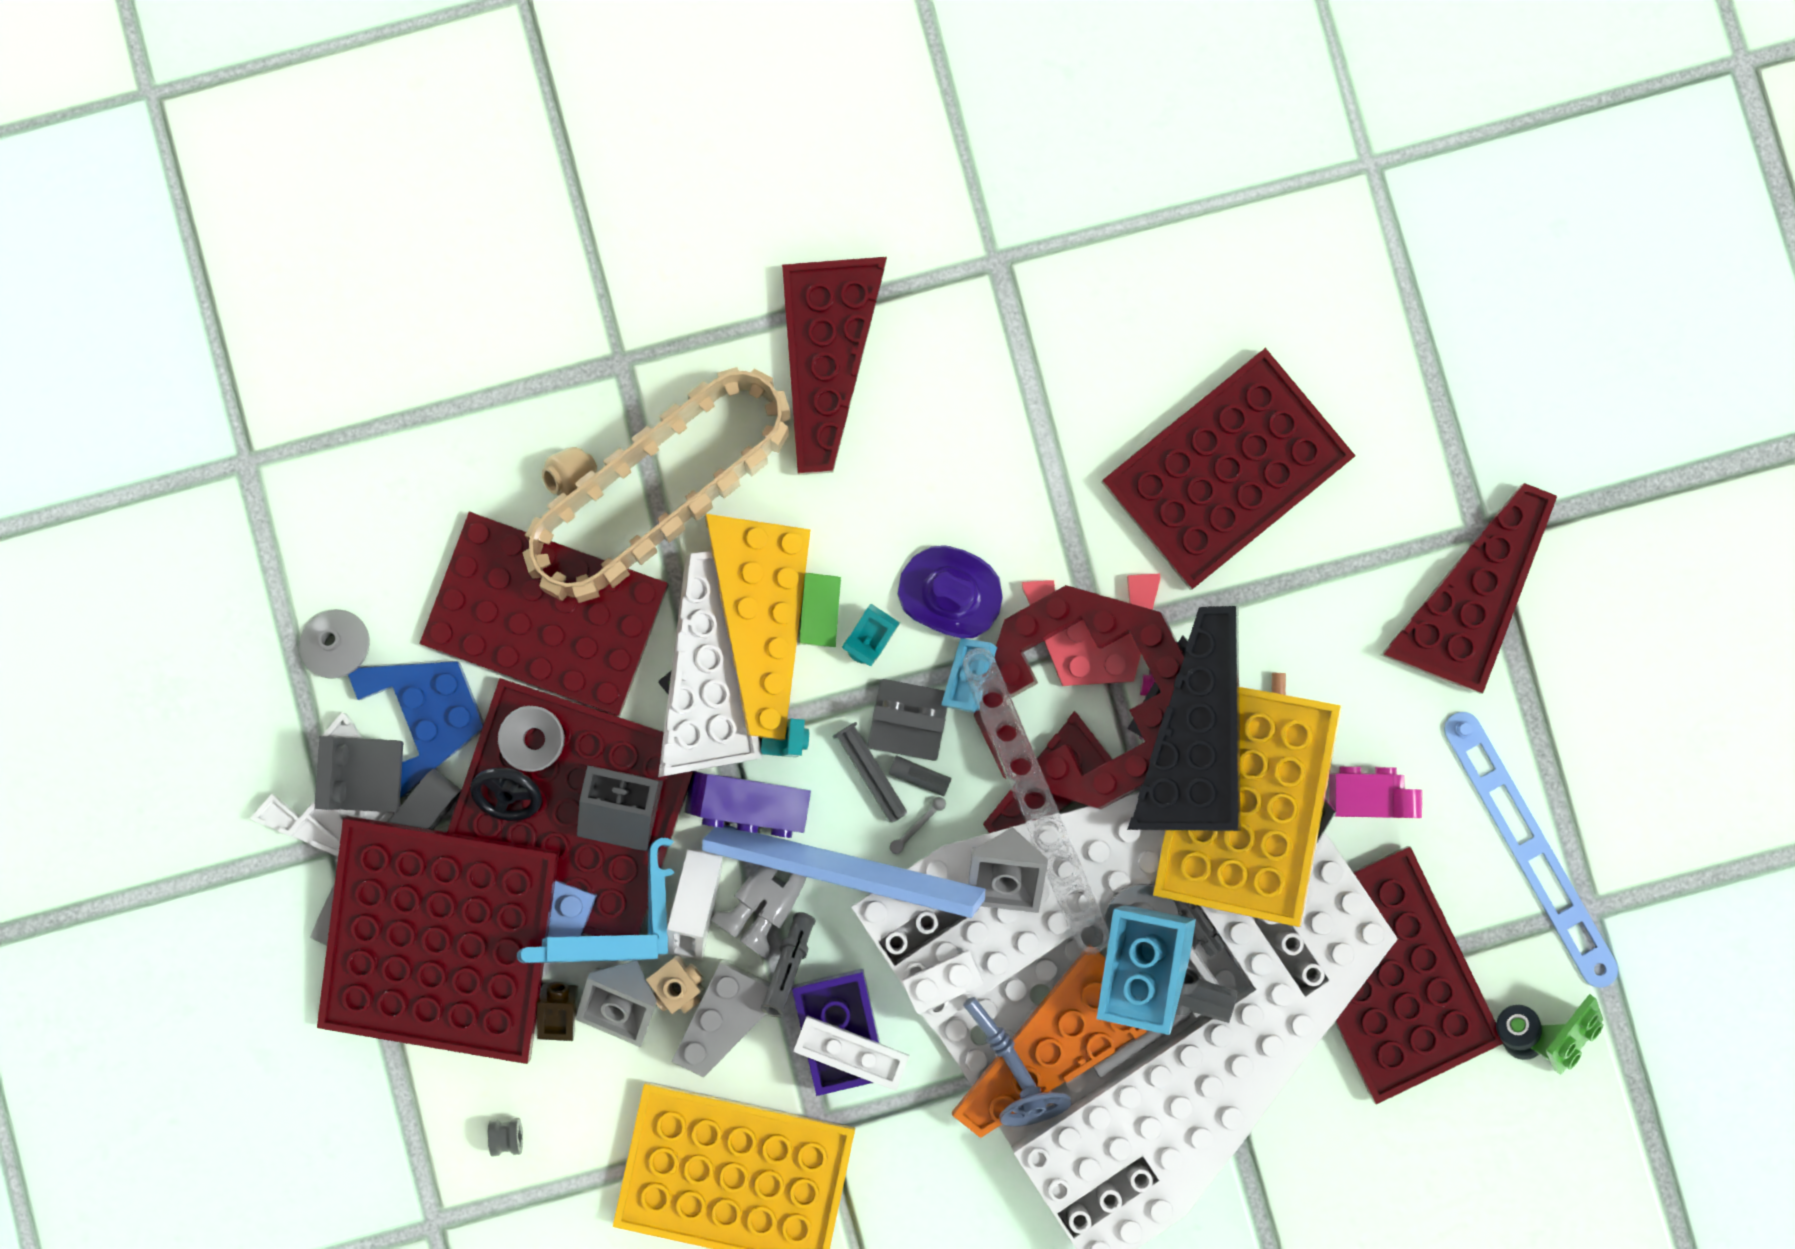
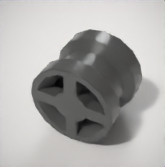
M512 1118L506 1123H501L498 1119L489 1121L488 1148L491 1157L500 1156L502 1152H510L513 1155L522 1154L523 1128L520 1118Z

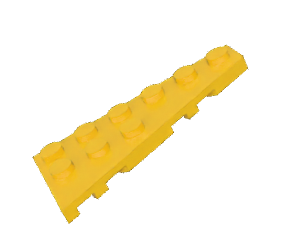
M705 514L704 517L718 577V588L728 638H730L734 669L737 673L747 735L785 740L811 529Z

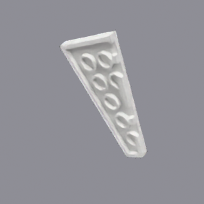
M711 551L691 553L685 558L658 777L762 758L758 737L747 735L737 673L734 669L730 638H728L718 588V577Z

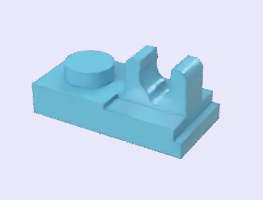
M960 638L941 704L943 707L971 713L979 710L997 650L994 644Z

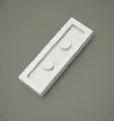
M807 1016L793 1051L894 1091H897L910 1057L907 1053Z

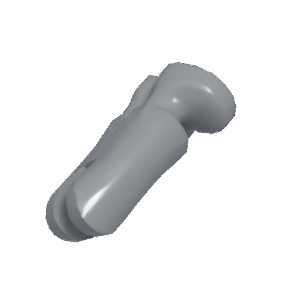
M760 865L734 895L740 903L729 912H715L710 920L737 938L753 912L757 913V919L739 941L766 959L770 953V945L767 940L769 929L772 925L779 929L781 928L792 910L807 877L791 873L789 880L785 883L775 876L778 871L777 869Z

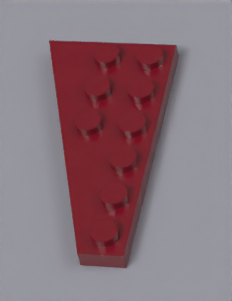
M887 256L782 264L798 475L834 473L887 263Z
M1526 483L1521 484L1386 647L1381 656L1475 693L1483 694L1556 502L1557 495Z

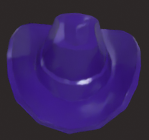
M947 545L930 546L913 556L901 573L897 592L903 611L913 620L943 634L974 639L990 629L999 616L1003 599L1000 577L991 565L970 552Z

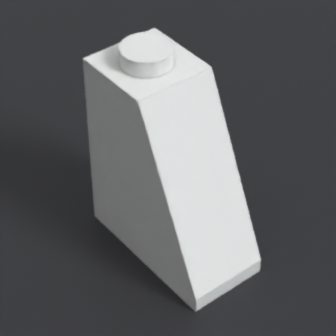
M687 849L667 927L668 954L679 955L680 957L698 961L703 960L711 924L710 919L713 915L722 873L723 857L705 852L702 849H697L696 851Z

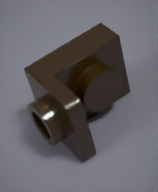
M564 982L542 984L540 997L537 1001V1039L574 1040L577 985H567Z

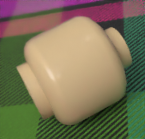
M570 447L547 458L542 470V479L546 488L552 494L559 496L564 492L568 496L577 489L575 483L591 470L594 473L597 472V465L590 454H586L580 448Z

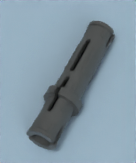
M795 913L787 938L781 941L779 947L781 955L766 997L761 1005V1010L769 1016L781 1017L783 1015L800 962L807 956L809 950L807 943L816 922L815 918L807 913Z

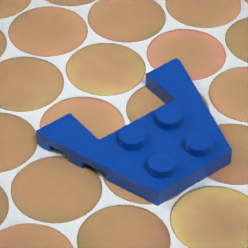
M458 661L358 668L348 675L357 700L366 699L391 688L395 691L419 752L418 756L402 762L400 798L410 793V790L419 784L429 771L439 767L482 731L484 725L483 718L462 665Z

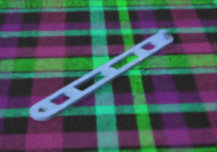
M1457 712L1451 715L1445 723V736L1579 972L1591 986L1599 988L1609 986L1617 977V963L1480 722L1474 715L1468 712ZM1481 744L1494 767V770L1482 777L1479 776L1466 751ZM1502 785L1505 786L1533 836L1520 845L1489 793ZM1542 853L1572 904L1571 907L1560 913H1557L1528 862ZM1581 921L1596 946L1582 955L1567 930ZM1596 964H1603L1605 971L1602 975L1595 974L1594 967Z

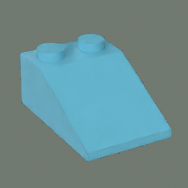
M1123 905L1113 910L1097 1019L1157 1033L1171 1034L1190 959L1196 919Z

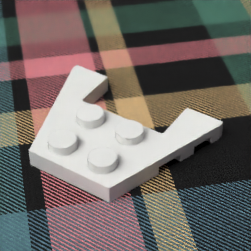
M344 712L337 717L322 735L362 738L350 716ZM270 794L250 819L255 823L265 825L284 835L297 838L311 844V846L338 856L343 818L351 816L389 822L396 812L314 809V801L300 816L276 794Z

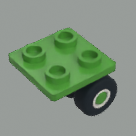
M1589 994L1566 1024L1541 1025L1540 1019L1534 1010L1524 1005H1512L1505 1008L1499 1014L1496 1021V1030L1501 1041L1504 1043V1048L1510 1055L1520 1060H1529L1540 1054L1550 1061L1554 1071L1561 1075L1566 1068L1571 1070L1575 1067L1582 1056L1580 1051L1588 1040L1592 1042L1599 1036L1604 1024L1602 1023L1603 1017L1597 999Z

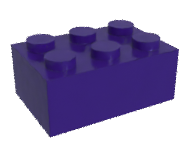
M864 968L793 985L792 992L801 1030L806 1017L810 1016L881 1043ZM808 1058L816 1096L873 1083Z

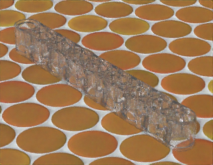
M974 648L968 651L963 659V673L1033 844L1036 849L1048 858L1046 875L1074 943L1083 954L1097 955L1104 950L1109 942V931L995 658L987 649ZM980 659L987 662L989 665L988 671L981 675L972 673L969 665L975 660ZM991 692L998 693L1003 698L1002 704L997 708L987 707L983 703V698L986 694ZM1009 725L1016 730L1017 736L1012 741H1002L996 734L997 730L1001 726ZM1018 758L1025 759L1030 763L1031 769L1025 775H1017L1010 768L1012 761ZM1030 792H1039L1043 795L1045 804L1039 809H1031L1024 802L1025 796ZM1046 825L1055 827L1059 832L1058 840L1054 843L1043 842L1038 835L1040 828ZM1060 859L1068 860L1073 866L1072 875L1066 878L1058 877L1052 868L1054 862ZM1079 893L1085 896L1088 903L1086 910L1079 913L1070 910L1067 905V898L1070 895ZM1086 928H1096L1102 935L1101 944L1093 948L1086 946L1081 938L1083 930Z

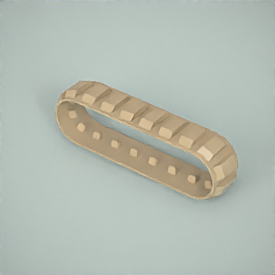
M738 367L718 372V378L709 384L703 381L687 394L688 401L683 405L679 406L675 403L660 415L661 422L651 429L649 426H646L631 438L633 444L625 451L619 448L603 460L605 467L596 474L591 470L575 483L577 489L567 496L563 492L547 505L549 511L541 519L535 517L528 528L525 537L529 542V549L523 552L530 576L533 579L542 578L539 586L543 592L561 601L566 596L576 597L579 603L600 597L599 590L608 584L612 588L618 585L630 575L627 569L634 563L638 562L640 565H643L658 553L656 546L664 539L670 543L684 532V523L693 517L697 521L713 508L712 501L720 495L725 499L741 486L740 478L748 473L752 477L768 464L767 457L771 452L779 453L789 436V428L784 422L791 419L784 391H776L774 389L773 378L755 368L751 372L739 371ZM748 390L750 391L749 395L757 399L763 396L770 402L765 405L767 416H777L774 427L766 425L762 432V436L765 437L763 441L754 448L746 447L741 451L743 457L728 469L720 468L713 474L715 478L698 493L694 490L685 496L687 501L670 515L666 512L657 519L658 525L643 537L636 535L629 541L631 546L614 560L609 557L601 563L603 569L590 578L585 574L576 577L577 582L565 583V575L556 572L550 578L543 572L542 569L551 565L548 554H541L544 543L550 544L554 537L552 531L564 521L567 524L576 517L574 513L592 499L597 501L604 495L602 492L619 477L626 478L632 473L630 469L647 455L651 457L660 451L658 446L675 433L680 435L687 429L686 424L701 412H709L715 407L714 402L726 394L732 396L739 394V391Z

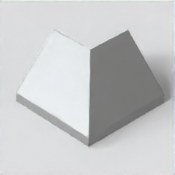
M1012 827L980 847L972 848L968 885L986 889L982 907L1039 913L1048 858Z
M633 961L603 970L597 967L590 972L575 1020L641 1047L657 1000L638 962Z

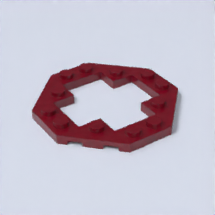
M1065 585L1004 619L980 707L973 714L1003 778L1097 809H1103L1141 789L1150 765L1149 760L1166 708L1169 706L1174 691L1173 686L1185 656L1164 614ZM1081 620H1084L1093 640L1100 649L1131 633L1161 692L1129 710L1145 742L1086 774H1083L1070 746L1067 744L1036 759L1008 701L1038 684L1024 652Z

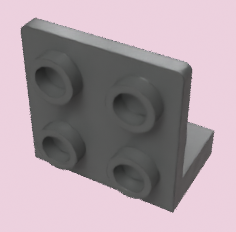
M319 736L314 809L398 812L400 806L403 741Z

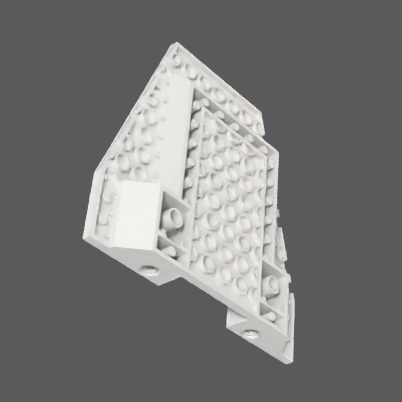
M1139 792L1128 795L1103 809L1087 806L1013 826L1017 832L1048 858L1039 913L980 906L974 916L969 918L870 893L851 906L903 987V979L966 950L970 951L984 985L921 1014L930 1028L936 1031L971 1086L975 1084L997 1055L987 1042L977 1044L971 1039V1030L978 1024L963 1006L965 1001L975 997L998 1027H1003L1005 1033L1012 1039L1039 1006L1030 998V992L1034 986L1043 984L1051 991L1089 944L1093 947L1098 944L1108 947L1109 933L1106 928L1105 914L1111 899L1119 891L1131 885L1150 884L1155 886L1165 830H1127L1136 809ZM1010 828L943 845L907 870L968 884L972 848L980 847ZM1324 832L1316 844L1301 927L1199 906L1213 926L1214 934L1217 933L1225 943V947L1219 953L1210 956L1201 946L1202 941L1197 940L1194 935L1192 947L1220 986L1238 991L1229 1023L1204 1015L1196 1018L1193 1012L1189 1014L1190 1019L1173 1029L1171 1034L1164 1035L1100 1078L1093 1067H1091L1068 1083L1064 1082L1050 1092L1067 1094L1071 1099V1106L1058 1116L1031 1125L1006 1126L1002 1124L999 1126V1129L1011 1145L1013 1154L1076 1249H1139L1185 1218L1398 938L1326 832Z

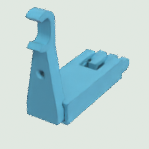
M660 838L651 843L648 849L647 934L651 935L546 937L542 939V947L520 949L517 953L518 961L521 963L653 960L658 959V955L668 954L665 877L675 872L671 868L667 870L659 868L657 850L660 846H671L674 841L669 838Z

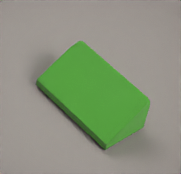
M805 573L800 645L836 647L841 577Z

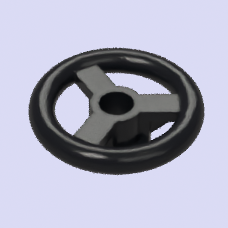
M491 768L484 770L475 776L470 786L471 797L475 804L486 814L500 820L520 821L530 818L539 810L542 803L541 792L535 782L514 768ZM483 784L495 793V798L498 800L496 806L489 803L482 795L481 787ZM516 800H531L530 804L524 809L506 810L508 804H512Z

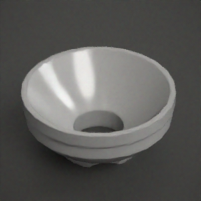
M525 706L512 711L504 719L498 732V744L503 758L510 765L522 771L535 772L551 766L558 759L564 747L565 735L559 719L552 712L538 706ZM533 728L540 729L545 735L544 745L537 750L528 748L525 743L526 733Z

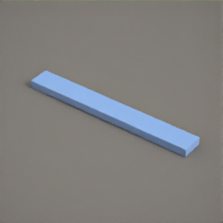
M724 825L723 828L714 827L702 839V850L705 852L969 918L974 916L985 900V888L769 835L736 830V827Z

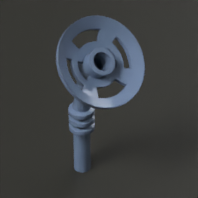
M975 997L966 1000L963 1006L987 1036L985 1041L990 1044L992 1050H995V1054L998 1057H1003L1022 1089L1020 1092L1021 1099L1011 1103L1000 1113V1122L1006 1126H1025L1051 1119L1066 1111L1071 1106L1070 1096L1057 1092H1042L1040 1087H1036L1035 1082L1014 1049V1041L1005 1033L1004 1028L998 1027Z

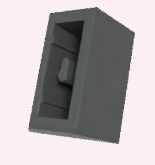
M587 766L579 801L577 836L648 851L663 781L597 766Z

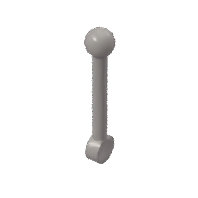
M936 797L932 802V807L899 840L896 839L890 843V851L894 854L901 853L904 844L937 811L945 809V799Z

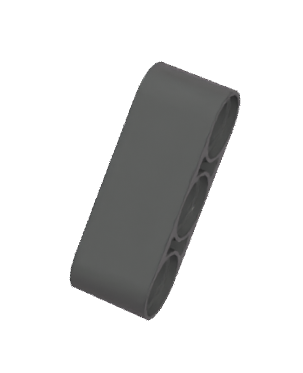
M434 768L420 781L388 823L434 830L458 800L461 789Z

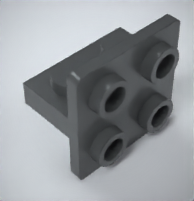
M882 679L874 707L868 747L874 750L936 761L946 721L947 707L941 705L945 690Z

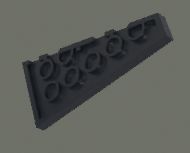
M1199 607L1185 649L1184 660L1173 686L1174 691L1169 706L1166 708L1149 760L1150 765L1145 781L1141 785L1136 809L1127 830L1241 831L1239 607Z

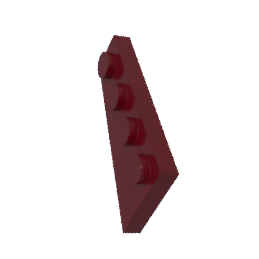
M1075 710L1037 757L1039 759L1067 744L1070 746L1083 774L1112 760L1111 756ZM1016 783L984 821L983 826L989 833L1057 815L1074 801Z

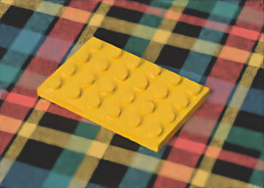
M1239 687L1241 831L1165 830L1153 896L1301 927L1342 705Z
M645 1082L612 1227L710 1249H830L856 1128Z

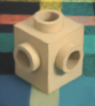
M679 955L646 979L655 991L653 994L657 1000V1006L663 1012L668 1009L671 1014L679 1009L684 1014L701 1002L697 995L705 990L701 985L704 981L701 973L692 963L687 966ZM675 982L681 985V993L674 989Z

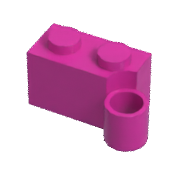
M1339 766V773L1329 774V803L1337 811L1334 817L1422 818L1423 789H1405V775H1397V767H1375V774H1361V767Z

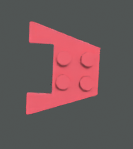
M1160 573L1128 575L1129 603L1153 610L1161 579ZM1054 580L1022 582V590L1029 605L1053 593L1055 591ZM1081 620L1044 641L1062 686L1134 682L1141 652L1131 633L1100 649L1093 640L1084 620Z

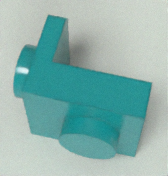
M870 604L851 635L842 645V648L848 652V655L854 661L872 666L881 655L900 622L875 605Z
M788 719L785 740L761 738V754L793 758L802 756V750L808 749L810 737L809 729L804 728L805 720Z

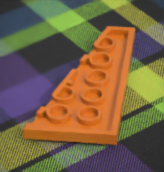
M1090 944L1012 1037L1015 1043V1051L1035 1082L1036 1087H1040L1042 1092H1050L1062 1083H1068L1115 1053V1050L1133 1038L1137 1039L1147 1032L1144 1029L1097 1019L1106 957ZM997 1056L951 1112L953 1117L980 1138L1002 1125L999 1118L1000 1113L1011 1103L1021 1099L1020 1092L1022 1089L1002 1056Z

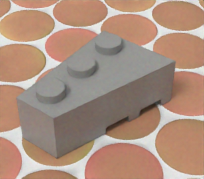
M723 959L719 963L671 1062L704 1078L766 1015L761 1010V1005L766 997L770 982Z

